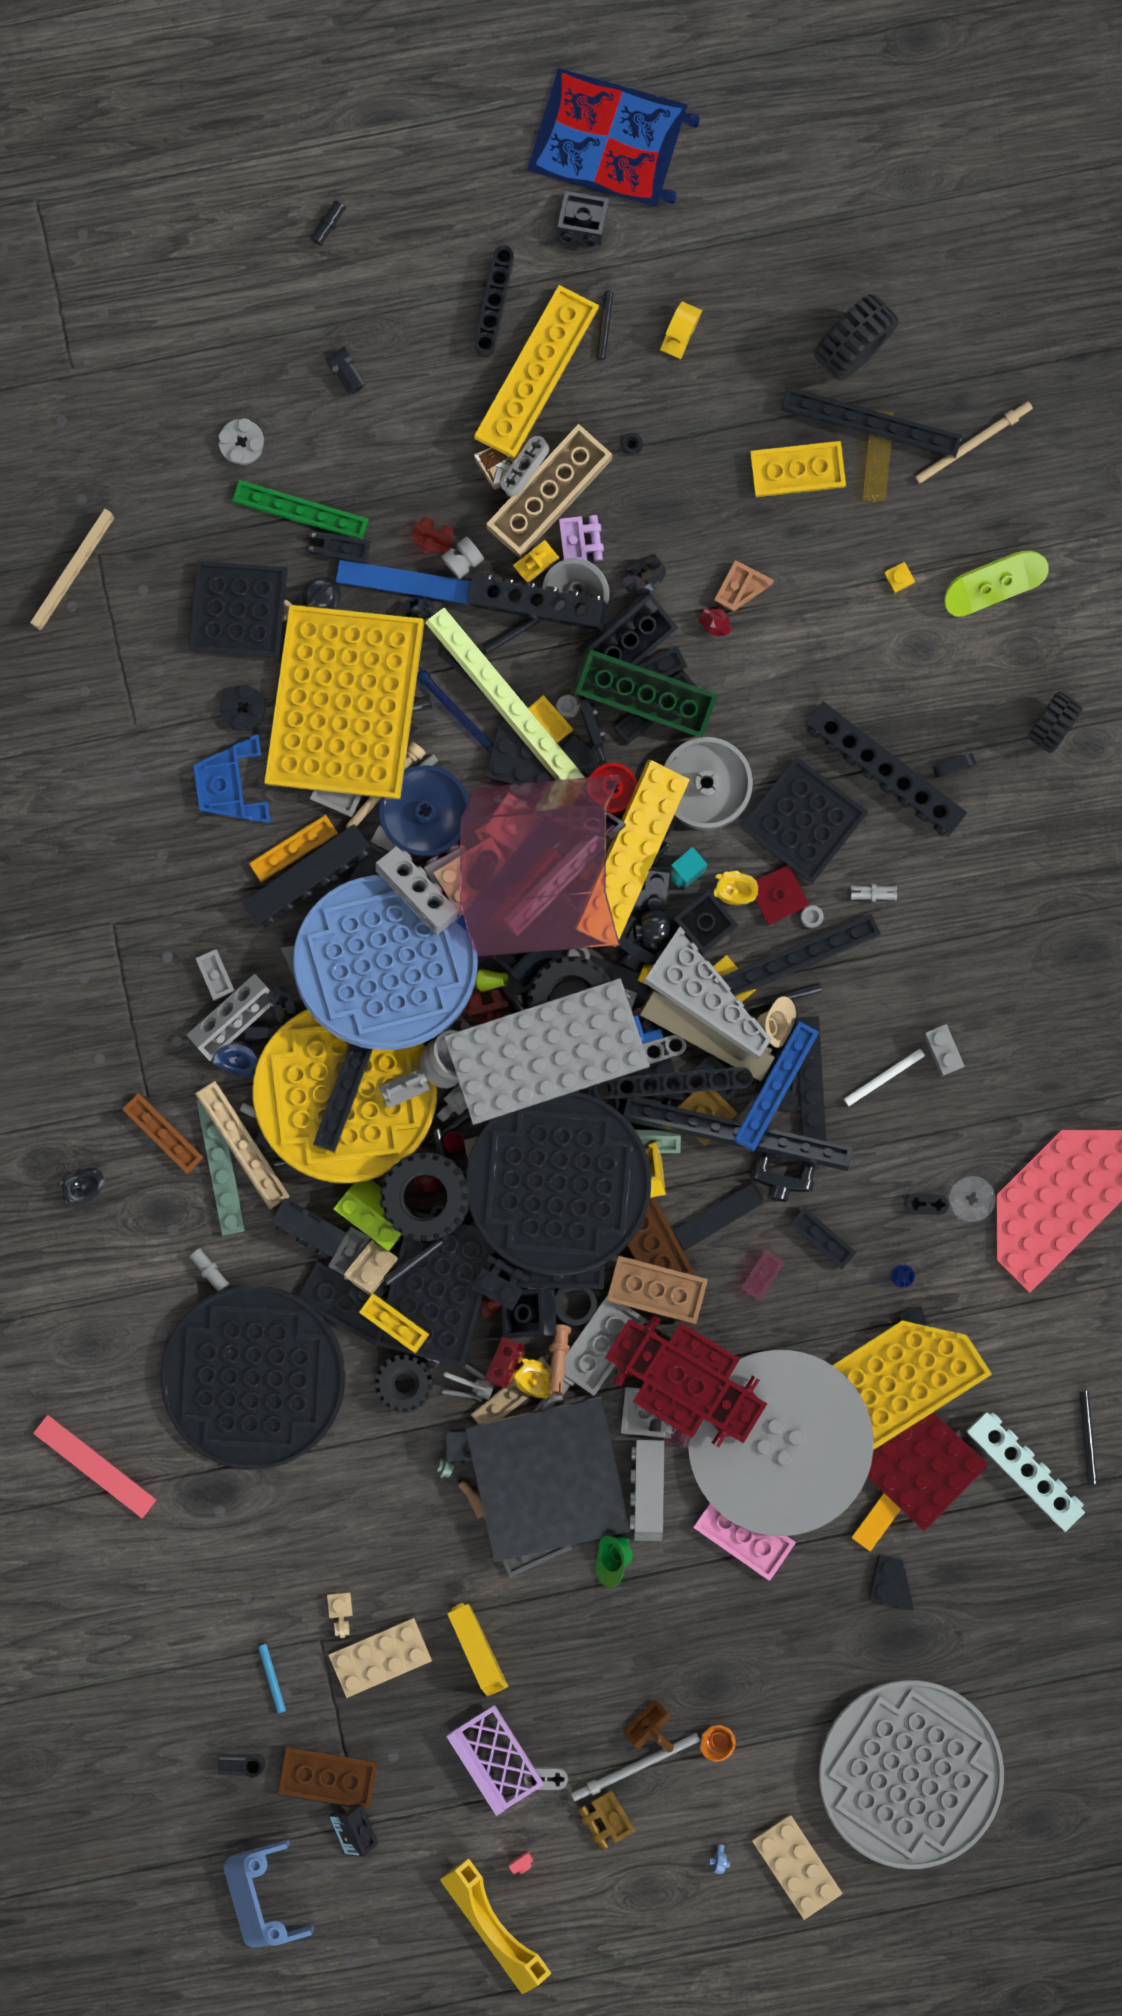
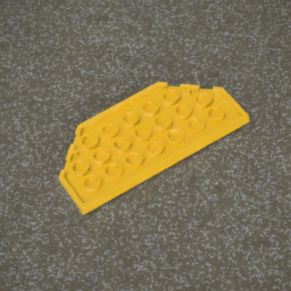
M906 1321L899 1322L832 1365L854 1385L866 1405L873 1428V1450L992 1375L967 1335Z

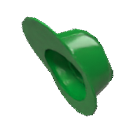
M607 1535L600 1539L595 1569L599 1581L608 1588H613L620 1584L624 1569L632 1561L633 1554L628 1538H614Z

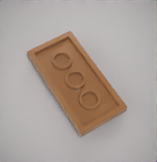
M618 1256L607 1301L697 1324L708 1279Z

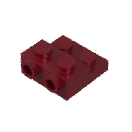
M502 1337L484 1380L504 1388L511 1385L516 1374L514 1372L515 1367L524 1357V1345Z

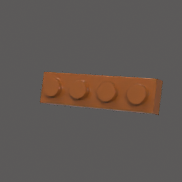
M140 1093L122 1109L187 1174L204 1158Z

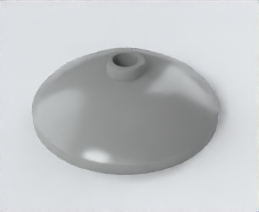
M579 558L562 560L555 564L545 576L542 589H546V586L558 588L559 592L563 593L572 590L581 593V596L589 597L590 594L603 597V600L608 604L609 586L600 569L587 560ZM577 585H581L583 591L578 590ZM559 601L555 606V610L563 609L565 601ZM581 605L577 609V614L585 613L587 605Z

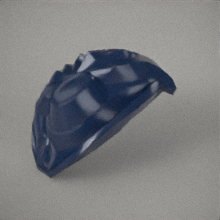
M233 1044L220 1048L215 1054L213 1063L218 1068L232 1071L233 1075L237 1077L253 1078L254 1074L252 1072L255 1070L259 1059L248 1047Z

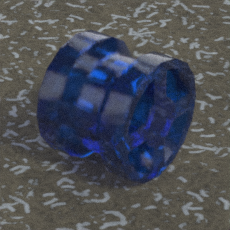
M898 1265L891 1272V1280L897 1287H908L914 1282L915 1273L908 1265Z

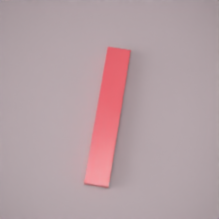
M47 1415L33 1433L139 1517L143 1518L157 1501L156 1498L51 1416Z

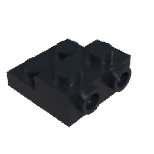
M565 191L556 238H560L562 242L567 244L577 241L583 242V245L586 247L601 246L609 198Z

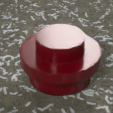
M456 1131L447 1132L443 1138L445 1150L450 1154L459 1153L465 1145L462 1134Z

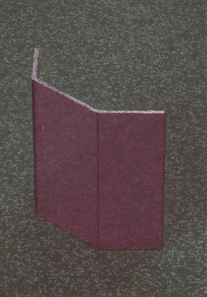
M620 775L479 787L476 789L461 817L460 906L472 948L476 951L477 956L619 945L618 935L606 894V807L620 780Z

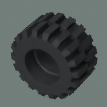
M1061 691L1055 693L1029 731L1028 739L1051 754L1058 748L1080 716L1083 706Z

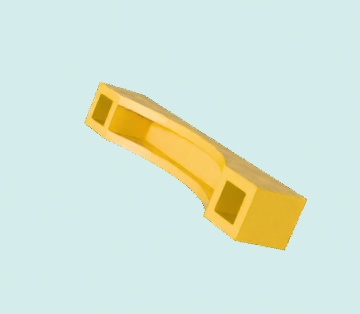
M470 1859L455 1866L440 1879L522 1994L540 1985L551 1974L539 1955L519 1943L500 1923L487 1899L483 1877Z

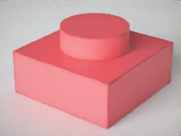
M526 1851L510 1862L509 1868L512 1873L515 1874L519 1871L522 1874L532 1867L530 1863L533 1862L532 1855L529 1851Z

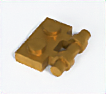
M612 1790L592 1801L596 1809L595 1811L590 1813L586 1805L578 1809L582 1817L580 1820L584 1826L587 1825L592 1834L591 1838L594 1844L597 1843L601 1851L609 1847L605 1839L611 1835L616 1843L635 1832L632 1823ZM599 1817L606 1826V1829L600 1831L594 1821Z

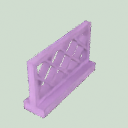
M495 1705L459 1728L454 1729L446 1736L496 1816L544 1785L541 1777ZM492 1712L498 1720L496 1729L483 1726L485 1717ZM481 1720L480 1725L475 1724L476 1722ZM500 1724H501L502 1728L504 1729V1731L499 1730ZM468 1727L478 1728L477 1741L468 1740L463 1731ZM482 1730L495 1732L493 1745L479 1742ZM498 1733L509 1737V1749L495 1746ZM471 1744L476 1745V1746H475V1751H474L473 1747L471 1746ZM512 1744L514 1745L516 1750H511ZM478 1746L492 1749L489 1761L479 1759L477 1755ZM494 1750L508 1752L505 1765L492 1762ZM510 1753L521 1756L523 1760L521 1769L508 1766ZM483 1764H487V1765H488L487 1770H486V1768L484 1767ZM525 1764L529 1770H524ZM491 1766L504 1768L502 1781L491 1778L489 1775ZM507 1769L520 1772L518 1785L504 1782ZM523 1773L533 1775L537 1782L530 1788L520 1786ZM496 1784H500V1785H501V1786H500V1790L498 1789V1787L496 1786ZM503 1785L517 1788L515 1797L506 1802L502 1795ZM519 1789L525 1790L524 1792L518 1795Z

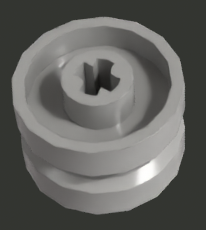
M449 1030L441 1033L429 1042L420 1053L419 1066L426 1079L437 1087L447 1089L459 1083L444 1037L459 1031Z

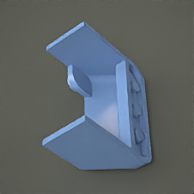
M289 1839L232 1855L224 1864V1872L242 1937L249 1947L279 1945L310 1936L314 1931L313 1925L287 1932L286 1927L279 1921L264 1923L252 1878L261 1876L267 1869L266 1854L287 1849L290 1845Z

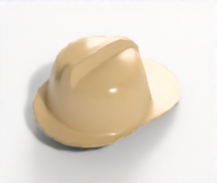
M783 996L777 998L770 1010L761 1014L757 1019V1022L771 1038L769 1043L774 1047L779 1048L784 1045L795 1023L796 1010L792 1000Z

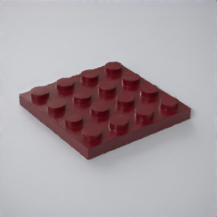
M933 1412L873 1450L868 1478L925 1532L984 1471L988 1464Z

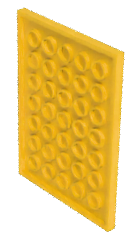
M296 605L289 606L265 776L266 785L400 799L424 619Z

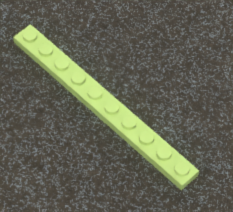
M443 608L426 621L428 627L554 779H561L578 792L583 790L588 785V780L448 611Z

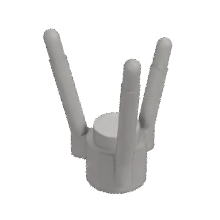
M467 1364L465 1369L479 1378L476 1379L475 1383L447 1372L443 1374L444 1377L472 1387V1392L476 1393L442 1390V1394L482 1401V1399L489 1400L494 1388V1383L484 1380L485 1375Z

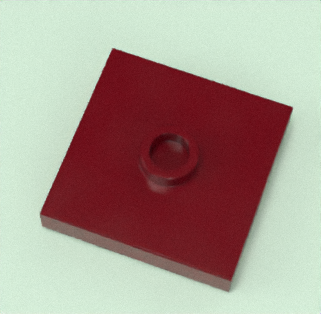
M788 865L756 880L758 895L755 900L768 926L809 906L791 867Z

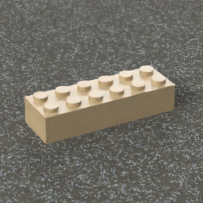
M578 424L537 468L524 489L518 495L512 496L486 524L487 530L521 559L610 463L612 453Z

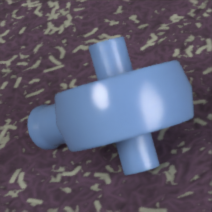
M717 1845V1852L714 1854L713 1859H709L708 1863L712 1865L713 1873L723 1874L725 1869L730 1867V1862H727V1855L724 1853V1845Z

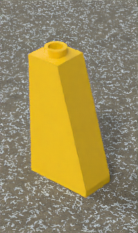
M464 1603L454 1606L451 1609L452 1612L447 1614L482 1691L487 1696H491L509 1687L469 1604L464 1605Z

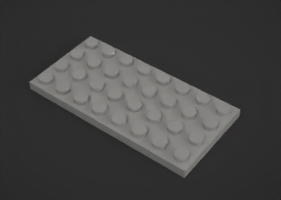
M621 978L444 1036L473 1125L650 1067Z

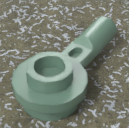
M446 1453L444 1458H440L436 1465V1472H438V1477L449 1478L454 1468L451 1460L447 1461Z

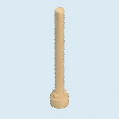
M413 741L407 747L404 770L413 761L421 760L426 754ZM371 796L347 823L346 828L353 824L358 826L381 797Z

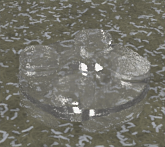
M968 1176L960 1179L952 1186L949 1193V1204L952 1211L959 1219L966 1222H977L985 1219L995 1206L993 1187L986 1180L977 1176ZM973 1192L976 1194L975 1197L978 1198V1203L975 1202L973 1206H970L966 1196H970Z

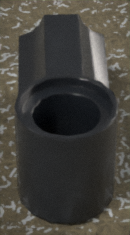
M345 347L325 358L334 375H337L348 395L355 394L365 386Z
M219 1754L218 1774L255 1778L266 1768V1761L259 1754ZM250 1760H255L259 1763V1771L255 1772L249 1768Z

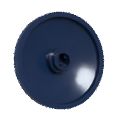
M421 765L404 770L400 799L381 797L379 816L386 836L400 850H405L413 856L431 857L449 851L463 838L470 823L471 804L464 786L452 773L436 766Z

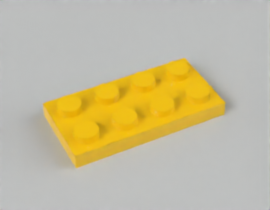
M841 441L750 451L755 497L846 487Z

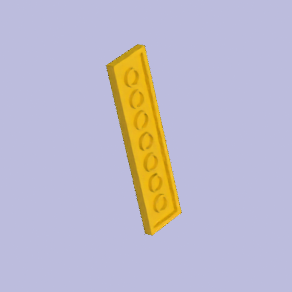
M560 285L558 286L474 435V439L513 459L516 458L598 311V304Z
M652 760L647 761L621 820L626 823V827L614 836L574 928L611 946H617L649 873L647 870H650L690 779Z

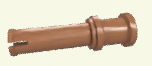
M556 1325L557 1336H552V1344L549 1345L552 1359L548 1394L553 1396L563 1395L565 1358L570 1348L568 1346V1335L571 1333V1328L566 1325Z

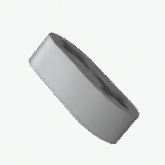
M534 1767L540 1777H545V1780H542L544 1785L537 1790H561L567 1785L568 1775L562 1768ZM555 1773H560V1777H564V1780L560 1781V1785H555V1781L547 1780V1777H555ZM525 1774L524 1783L530 1788L533 1784L531 1780H528V1777L532 1775Z

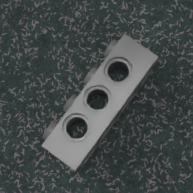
M396 846L376 862V872L437 936L457 920L458 907L452 899L449 898L447 900L438 884L429 881L426 872L420 866L416 867L411 862L412 858L405 850L401 851ZM404 870L409 874L407 876H400L398 872ZM419 886L422 887L424 891L415 892L413 888ZM437 903L439 907L432 909L428 904Z
M254 974L191 1030L187 1036L206 1058L211 1061L220 1048L230 1044L270 1008L268 1001L270 990Z

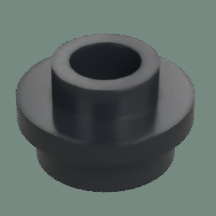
M628 433L621 439L620 446L626 455L634 456L641 452L643 440L636 433ZM628 442H635V448H629Z

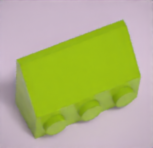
M371 1179L354 1183L335 1206L334 1210L390 1252L402 1235L391 1227V1223L388 1220L386 1221L383 1215L385 1213L380 1205V1201H382L381 1187Z

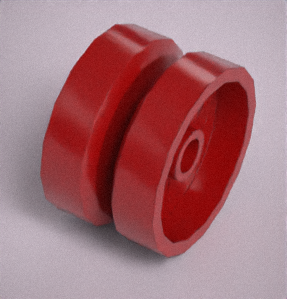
M606 763L596 768L590 776L588 782L589 799L612 815H621L626 811L637 786V779L633 772L625 765ZM611 786H615L617 788V792L614 793L612 791L609 793V788Z

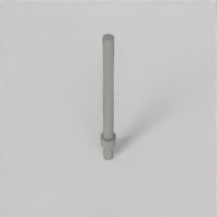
M697 1733L674 1743L672 1752L668 1753L664 1749L659 1750L597 1781L594 1779L588 1782L587 1786L572 1792L571 1795L574 1801L590 1794L593 1796L601 1792L600 1789L700 1742Z

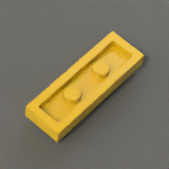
M373 1293L359 1312L414 1353H417L429 1336V1333Z

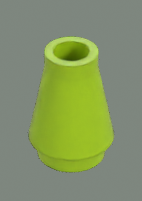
M480 969L477 971L474 988L484 992L498 987H506L508 985V975L506 973Z

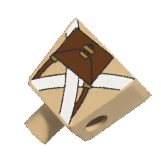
M492 447L474 454L477 465L492 488H500L501 479L515 459Z

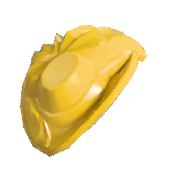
M730 871L715 876L719 881L713 890V895L724 903L730 905L747 904L754 901L758 895L757 882L749 875L742 874L739 871Z
M522 1359L523 1365L514 1371L516 1373L514 1379L517 1387L522 1392L533 1397L548 1398L552 1396V1394H548L550 1371L539 1361Z

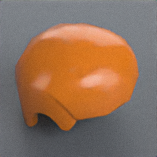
M723 1725L711 1726L702 1734L700 1751L708 1760L713 1762L724 1761L734 1752L735 1735L729 1728Z

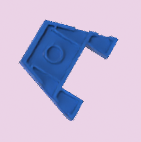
M254 735L221 753L219 752L193 765L200 811L267 824L271 823L268 802L244 805L238 759L262 756L259 735Z

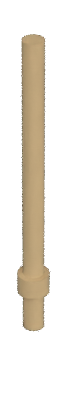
M1026 402L1014 411L1011 409L1005 413L1002 419L961 445L956 459L945 456L916 475L917 482L919 484L1006 426H1012L1018 422L1021 416L1033 409L1032 405Z

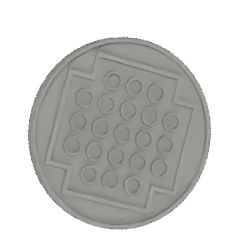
M771 1350L749 1355L739 1360L729 1379L739 1386L745 1387L751 1375L755 1377L751 1386L756 1378H758L760 1381L753 1392L759 1399L766 1402L767 1406L744 1444L732 1437L726 1436L720 1448H718L716 1444L720 1438H718L715 1445L711 1443L718 1431L712 1424L703 1420L693 1438L688 1437L692 1471L707 1500L718 1512L736 1525L770 1536H792L808 1533L840 1516L852 1504L863 1488L873 1458L874 1438L870 1416L863 1399L854 1385L845 1375L824 1360L803 1352L791 1350Z
M901 1680L885 1683L864 1692L840 1712L831 1725L822 1746L818 1767V1781L822 1802L829 1819L839 1834L854 1849L869 1859L883 1865L902 1869H922L955 1859L971 1848L983 1836L993 1821L1000 1805L1004 1785V1765L1001 1749L993 1729L982 1713L971 1702L955 1691L939 1684L920 1680Z

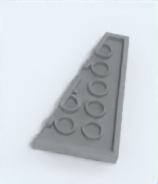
M679 927L643 982L758 1060L771 1041V1038L756 1019L751 1018L743 1008V1003L734 997L730 992V987L710 962L705 961L698 952L697 946L688 940L684 935V930Z

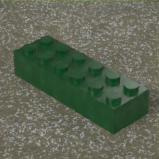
M585 648L570 691L703 738L718 696L715 693Z

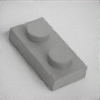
M217 949L195 958L214 1001L235 992Z

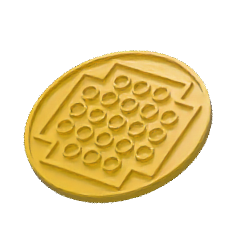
M307 1009L288 1020L277 1030L266 1044L259 1058L253 1079V1104L259 1127L276 1154L288 1165L309 1177L332 1183H356L382 1176L391 1170L390 1168L398 1163L400 1159L410 1156L415 1152L424 1140L434 1117L437 1086L428 1080L427 1084L430 1090L389 1109L379 1090V1087L421 1069L419 1066V1056L425 1046L422 1043L397 1050L373 1049L336 1152L332 1153L313 1146V1142L350 1043L327 1031L315 1018H312Z

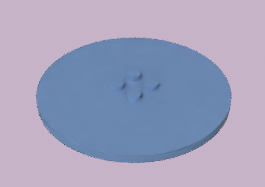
M380 875L361 877L349 881L322 897L305 917L294 946V978L299 995L310 1014L321 1026L336 1037L350 1044L374 1050L408 1048L422 1044L442 1033L460 1016L472 995L477 976L478 959L475 940L471 929L464 924L459 914L457 920L436 936ZM419 886L413 888L415 892L424 891V889ZM437 903L428 904L432 909L439 907Z

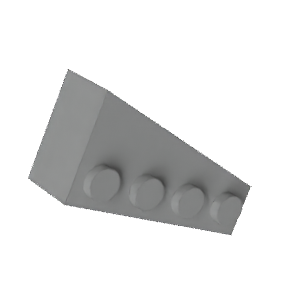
M636 1440V1447H632L631 1461H636V1470H631V1484H635V1493L631 1492V1506L635 1507V1515H630V1529H634V1541H662L664 1441Z

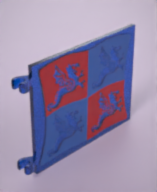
M558 68L527 171L657 207L659 199L674 204L677 194L675 191L663 189L682 123L696 128L699 126L700 117L697 114L686 113L688 104Z

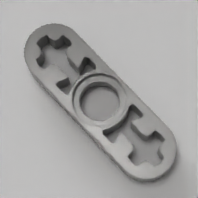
M532 437L501 479V487L507 495H518L547 456L549 445L543 437ZM524 462H530L526 470H520V466Z

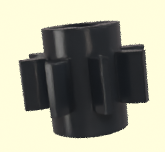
M425 596L422 598L414 597L408 602L406 608L409 612L405 615L411 618L424 619V624H426V621L433 616L431 610L435 606Z

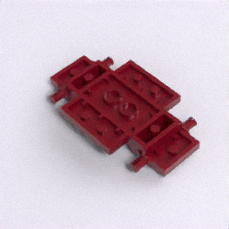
M652 1315L647 1326L639 1325L628 1319L605 1357L607 1361L614 1364L619 1370L612 1382L616 1384L619 1377H621L617 1383V1386L621 1387L627 1375L642 1381L644 1384L633 1400V1403L691 1439L703 1420H705L718 1431L711 1442L713 1445L720 1438L716 1444L720 1448L726 1436L732 1437L744 1444L767 1403L759 1399L753 1392L760 1381L758 1378H756L751 1386L755 1379L751 1375L745 1387L739 1386L729 1379L740 1358L683 1323H680L668 1342L654 1332L661 1321L660 1318H657L652 1325L656 1318L655 1315Z

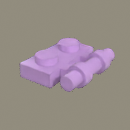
M597 515L589 516L588 525H583L582 516L559 519L564 560L569 558L587 560L586 554L593 553L594 562L603 561L602 552H604V546L600 540V532L602 530L601 524H598ZM584 533H591V545H585Z

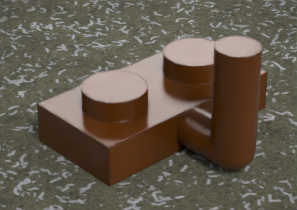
M656 1699L622 1731L638 1750L651 1737L666 1752L670 1753L674 1749V1745L658 1731L672 1717Z

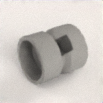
M467 536L457 543L456 549L451 548L441 556L458 579H461L469 572L470 566L475 568L484 561L480 551Z

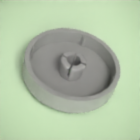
M700 737L689 740L676 748L664 765V767L690 779L674 816L681 823L691 828L713 830L724 827L742 814L750 800L753 786L750 766L744 755L727 741L713 737ZM709 778L712 780L713 786L709 789L702 788L701 780Z

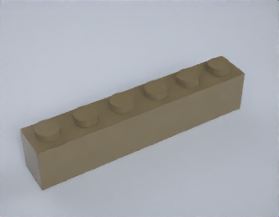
M655 989L651 991L640 1011L641 1016L736 1068L745 1067L749 1069L752 1076L759 1081L763 1079L775 1058L774 1054L771 1053L772 1049L767 1046L757 1060Z

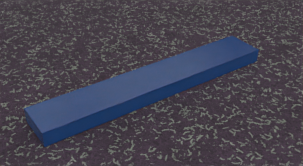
M339 560L336 583L417 597L425 596V598L470 605L467 600L472 581Z
M800 1021L798 1022L736 1134L734 1142L754 1152L817 1038L819 1031Z

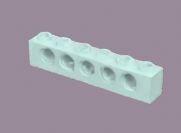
M984 1412L966 1432L1066 1532L1085 1513L1081 1509L1084 1506L1083 1503L1076 1496L1071 1498L1065 1492L1068 1488L1059 1479L1054 1481L1049 1476L1051 1471L1042 1462L1038 1465L1034 1461L1033 1457L1035 1454L1026 1445L1022 1448L1016 1442L1019 1438L1010 1429L1005 1431L1000 1426L1002 1421L993 1412L990 1415L988 1412ZM992 1430H997L1000 1434V1439L996 1443H991L988 1439V1434ZM1008 1447H1014L1016 1450V1456L1012 1460L1006 1459L1004 1455ZM1029 1463L1033 1471L1031 1475L1025 1477L1021 1473V1467ZM1041 1480H1046L1049 1484V1489L1045 1493H1040L1037 1489V1485ZM1057 1497H1063L1065 1500V1506L1060 1510L1055 1509L1053 1504Z

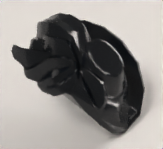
M90 1167L80 1171L73 1170L65 1175L58 1182L57 1186H63L62 1197L66 1203L82 1204L92 1200L100 1193L104 1187V1177L97 1168Z

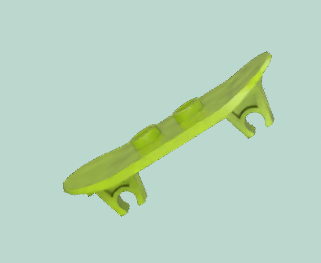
M1020 551L964 573L952 581L946 590L944 597L945 608L950 614L963 617L1039 586L1048 575V562L1038 552Z

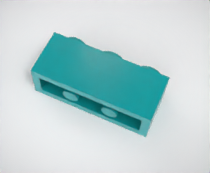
M692 847L671 865L670 879L678 888L682 886L686 889L706 872L708 864Z

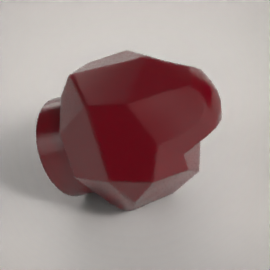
M707 607L702 612L699 624L703 625L706 633L714 636H726L732 631L730 619L722 609H710Z

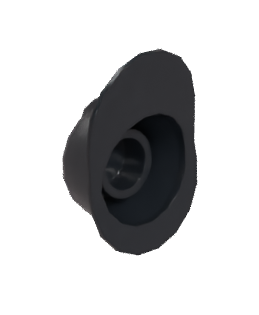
M315 578L296 596L293 605L334 609L340 601V587L331 578Z

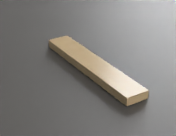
M107 509L103 510L30 622L38 630H42L114 520L113 514Z
M214 1081L195 1093L269 1210L281 1203L284 1198H289L290 1196L217 1083Z

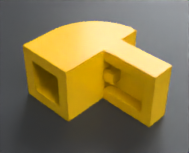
M681 302L670 322L660 350L681 359L689 339L697 326L702 310Z

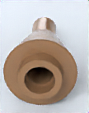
M463 1480L458 1487L466 1494L477 1518L483 1517L485 1519L480 1493L474 1490L466 1480Z

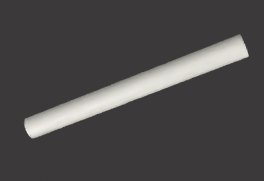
M918 1049L844 1098V1101L848 1106L852 1105L925 1056L921 1049Z

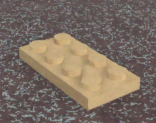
M415 1618L329 1654L346 1698L432 1661Z
M791 1814L752 1840L804 1920L843 1894Z

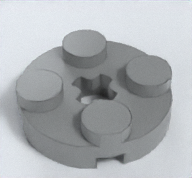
M237 419L226 424L220 432L219 447L222 455L229 462L249 465L261 456L264 448V436L261 429L249 419ZM239 437H246L248 439L245 442L246 446L243 448L241 445H235Z

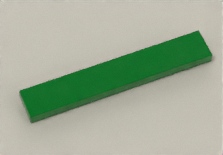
M238 480L232 499L233 503L341 536L362 540L369 519L242 480Z

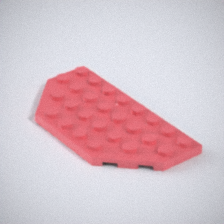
M1061 1130L996 1195V1260L1029 1293L1122 1201V1130Z

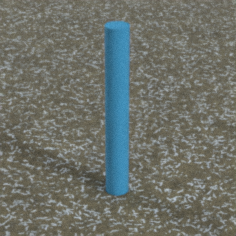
M267 1644L259 1645V1653L277 1714L285 1712V1705Z

